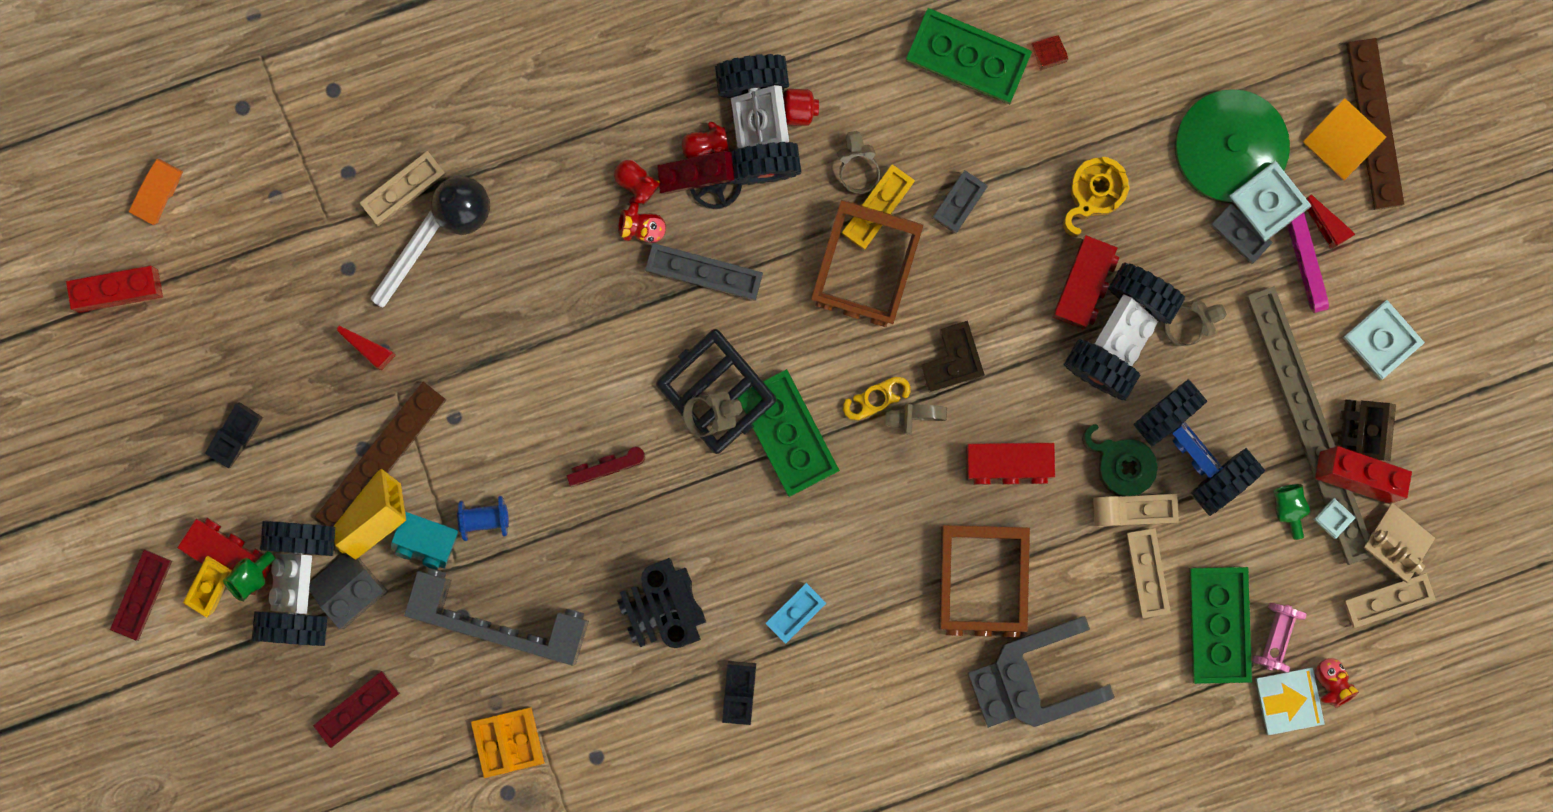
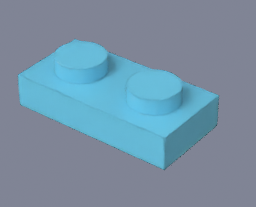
M806 583L765 624L786 644L827 603Z

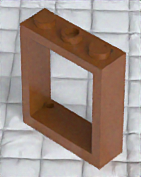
M841 199L811 300L817 301L815 306L832 311L833 306L844 309L843 315L859 319L861 314L870 317V323L887 327L888 323L894 324L924 224ZM846 214L912 234L888 312L823 292Z
M941 526L939 629L946 630V635L963 636V630H975L974 636L992 637V631H1003V637H1021V632H1028L1030 528ZM952 538L1020 540L1018 623L950 621Z

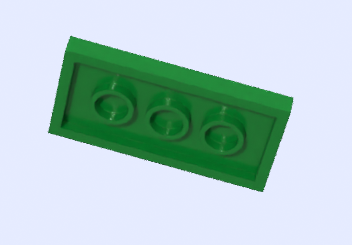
M927 8L907 55L906 62L1010 105L1032 51Z
M786 369L763 381L776 396L777 401L753 423L755 426L753 430L788 497H791L840 470L792 377ZM751 387L738 400L741 402L745 414H747L762 400V397Z
M1248 567L1189 568L1193 684L1252 683Z

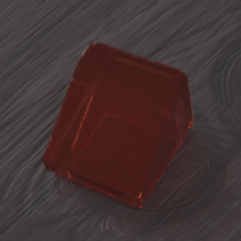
M1059 35L1031 44L1040 70L1066 63L1069 59Z

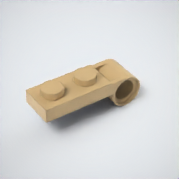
M1177 494L1093 498L1095 527L1179 523Z

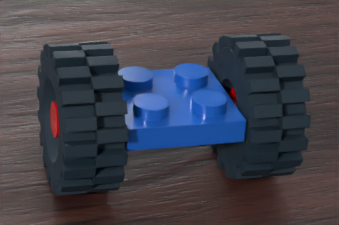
M1188 379L1152 407L1133 425L1151 447L1173 431L1172 434L1175 437L1172 441L1182 453L1187 451L1192 456L1193 461L1191 464L1201 476L1205 473L1208 476L1191 492V495L1205 512L1211 516L1253 484L1265 472V469L1247 448L1237 453L1221 466L1185 422L1207 403L1205 397Z

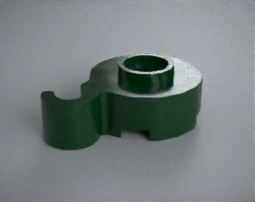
M1093 424L1084 431L1082 436L1084 446L1092 452H1099L1101 454L1098 468L1099 477L1107 490L1117 496H1135L1151 487L1156 479L1158 465L1156 456L1150 447L1141 441L1132 439L1116 442L1108 439L1101 444H1095L1091 439V435L1094 431L1098 430V425ZM1123 461L1134 464L1133 469L1135 471L1133 475L1131 473H1122L1121 470L1124 467L1121 464Z

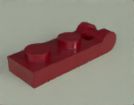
M632 447L626 456L616 459L615 454L598 459L599 465L590 468L587 463L571 468L572 473L566 475L570 487H575L641 465L645 461V453L640 447Z

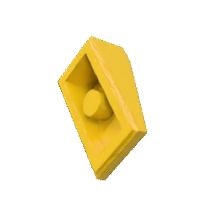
M207 556L183 603L206 618L215 611L226 587L223 579L230 574L231 570Z

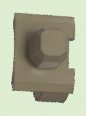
M859 131L848 132L846 135L847 148L840 149L837 152L838 158L842 162L839 175L848 191L855 194H864L876 187L880 179V170L876 160L873 158L876 153L873 146L864 145ZM857 156H865L877 166V176L874 182L863 189L849 187L842 179V171L845 165Z
M1200 300L1193 302L1192 307H1180V309L1187 308L1193 310L1202 319L1201 334L1193 343L1184 344L1174 339L1168 323L1165 324L1166 335L1170 341L1179 346L1196 344L1204 335H1215L1216 329L1213 323H1217L1227 315L1224 306L1216 304L1207 308L1205 303Z
M723 391L690 399L684 406L683 420L691 434L697 437H705L718 431L734 428L736 426L735 416L740 415L743 409L739 400H730L729 394ZM698 399L705 401L710 407L712 406L715 413V421H713V426L709 433L700 431L695 426L692 418L693 405Z
M905 404V413H900V410L886 412V425L895 428L904 425V435H912V420L946 421L947 407Z

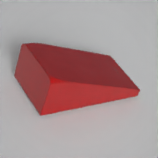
M1312 194L1306 198L1311 204L1307 212L1330 248H1335L1355 235L1346 224Z
M340 325L337 327V331L379 370H383L396 356L394 352Z

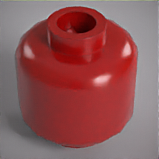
M789 88L784 91L783 100L787 125L809 126L813 116L819 115V99H814L813 93L809 89Z

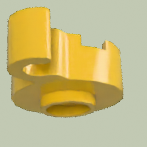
M1108 157L1093 158L1085 161L1076 170L1070 184L1071 196L1077 208L1071 209L1064 217L1063 228L1065 232L1072 237H1078L1081 229L1072 224V218L1079 217L1086 220L1090 216H1105L1116 211L1126 200L1129 192L1128 178L1124 167L1116 160ZM1102 180L1105 182L1104 188L1107 191L1096 192L1093 182L1098 183Z

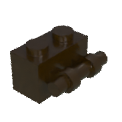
M1345 399L1344 411L1341 410L1340 419H1343L1342 434L1338 436V445L1348 450H1351L1352 446H1356L1357 453L1381 461H1391L1396 404L1361 400L1360 412H1355L1356 400ZM1354 421H1359L1357 438L1353 437Z

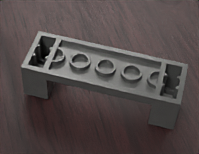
M426 568L425 572L417 571L404 614L405 617L571 666L577 664L589 620L583 619L585 613L566 609L565 613L558 612L549 644H546L547 638L528 634L527 638L518 636L519 630L506 626H500L499 630L490 628L492 622L473 617L471 622L463 620L464 614L444 609L442 613L452 580L445 578L446 572L432 568Z

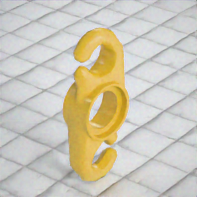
M892 377L869 387L862 394L854 395L853 400L859 402L862 407L859 413L851 412L850 405L852 401L849 398L845 399L843 403V412L851 420L864 419L884 410L891 403L900 401V396L892 392V387L898 383L903 386L902 397L905 399L911 393V386L903 377ZM879 390L884 394L885 402L883 405L875 407L870 404L868 397L872 391Z

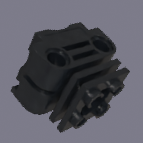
M670 558L646 567L642 572L641 583L644 592H640L638 586L631 588L633 593L631 597L627 590L620 592L622 598L618 599L617 602L622 615H628L632 626L627 627L632 643L638 642L640 647L648 645L645 639L648 636L651 643L658 641L656 633L659 632L664 643L671 648H681L701 640L696 626L707 621L702 608L693 597L692 581L687 568L675 571ZM654 571H660L664 576V582L659 587H652L649 583V576ZM674 625H679L684 630V638L680 642H674L669 637V630Z

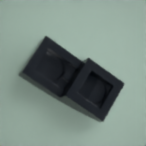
M236 403L223 427L218 429L205 454L228 469L231 468L253 436L263 417L242 403Z
M728 661L722 723L751 725L757 663Z

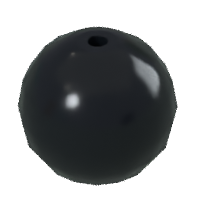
M463 176L451 177L441 183L434 192L431 201V212L437 224L446 232L458 235L471 234L481 228L487 220L490 212V199L484 187L476 180Z

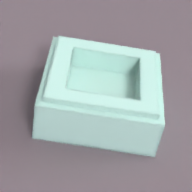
M1332 498L1313 520L1331 537L1336 539L1355 517L1335 498Z

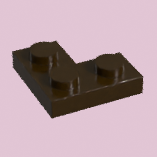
M968 321L940 329L948 357L921 365L929 393L985 375Z

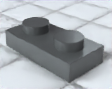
M964 170L932 219L957 234L988 185Z
M1232 204L1210 225L1251 264L1273 243L1270 239L1264 241L1247 218Z

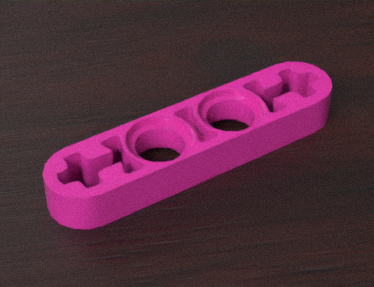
M1303 212L1290 222L1287 227L1309 306L1313 313L1328 310L1329 302Z

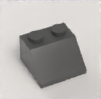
M347 553L342 554L314 578L309 585V591L318 605L339 629H345L388 592L360 558L355 560Z

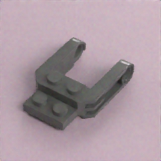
M1086 616L1003 644L995 663L968 672L988 728L1014 718L1037 727L1115 698L1111 685L1107 684L1102 688L1086 693L1083 692L1041 707V700L1027 662L1023 659L1024 653L1090 630Z

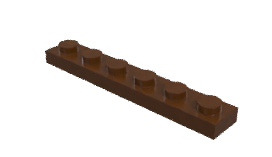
M1377 38L1348 42L1346 45L1357 110L1386 136L1384 141L1366 158L1374 210L1400 207L1405 204Z
M423 381L315 517L325 525L333 527L377 471L382 469L389 473L445 403L446 399Z

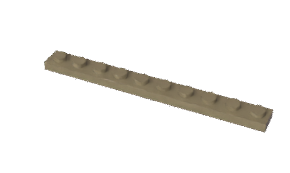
M1273 286L1248 295L1246 298L1315 479L1320 452L1335 447L1276 288ZM1315 479L1325 506L1332 498H1335L1355 517L1337 537L1347 565L1372 557L1373 555L1364 548L1370 537L1353 492Z

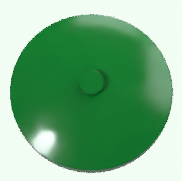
M1237 89L1217 91L1196 102L1180 122L1175 139L1176 160L1185 180L1201 195L1222 203H1234L1230 195L1274 161L1284 171L1290 153L1288 130L1279 112L1264 98L1254 93Z

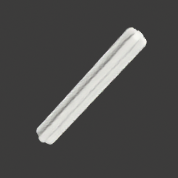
M431 211L371 296L372 302L378 306L385 307L440 227Z

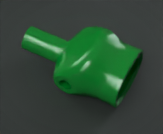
M1292 484L1275 489L1273 492L1276 500L1278 520L1290 523L1293 540L1304 538L1301 519L1310 514V508L1304 497L1303 485Z
M266 551L255 563L249 558H244L223 579L225 586L237 600L244 602L252 592L264 586L265 579L262 571L275 560L274 555Z

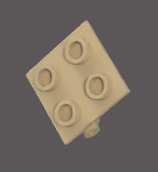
M1391 503L1364 548L1408 583L1414 572L1419 574L1424 570L1423 558L1435 537L1395 504Z

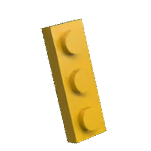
M892 164L862 206L892 214L915 183V180ZM854 216L843 230L842 235L865 251L883 225Z

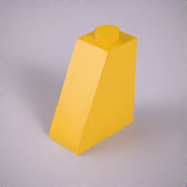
M382 469L376 472L333 526L336 527L334 544L341 553H347L356 560L406 521L401 483Z

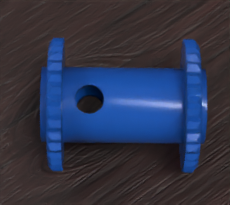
M502 496L498 497V505L474 509H465L464 502L459 501L457 521L459 532L464 541H468V532L474 530L501 528L502 535L507 536L509 517L507 505Z

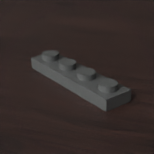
M655 243L652 244L645 269L646 272L753 301H756L763 272Z

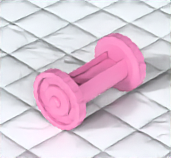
M1269 603L1268 609L1276 614L1263 656H1253L1252 662L1266 666L1268 670L1276 669L1289 673L1290 667L1283 663V659L1295 620H1305L1307 614L1292 609V606L1289 605L1283 606ZM1272 648H1276L1279 651V655L1276 658L1270 655Z

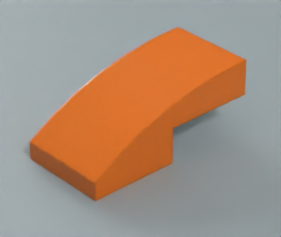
M159 158L156 159L145 177L129 213L152 225L157 224L168 198L172 197L183 171Z

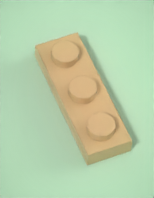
M427 151L363 199L360 204L375 224L380 226L446 174Z
M1156 528L1126 533L1141 618L1171 614Z
M1427 573L1412 577L1408 583L1403 580L1344 600L1343 603L1352 628H1357L1436 601Z

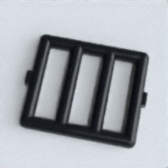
M712 329L690 350L685 349L678 356L680 360L656 381L658 389L682 417L686 403L690 399L698 397L732 365L738 369L744 378L728 392L730 400H737L751 386L762 397V400L742 417L734 428H730L718 440L713 434L700 437L714 454L721 453L742 433L747 434L755 427L753 423L777 401L772 391L718 329ZM715 343L726 356L680 397L670 383ZM712 407L700 418L692 411L695 426L700 431L709 433L707 426L715 420V413Z

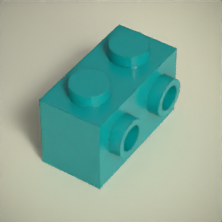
M405 511L406 521L396 529L391 542V550L395 551V555L400 558L411 560L413 557L421 560L422 564L428 568L438 570L441 567L445 569L455 545L458 530Z

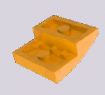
M1344 98L1303 143L1345 181L1384 141L1386 136Z
M532 707L471 722L484 778L545 763Z

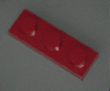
M727 151L657 165L658 178L661 183L659 185L661 194H670L734 181L731 152Z
M148 550L143 551L111 625V631L139 641L173 562L172 560Z
M381 671L313 726L328 746L333 748L401 693L386 674Z

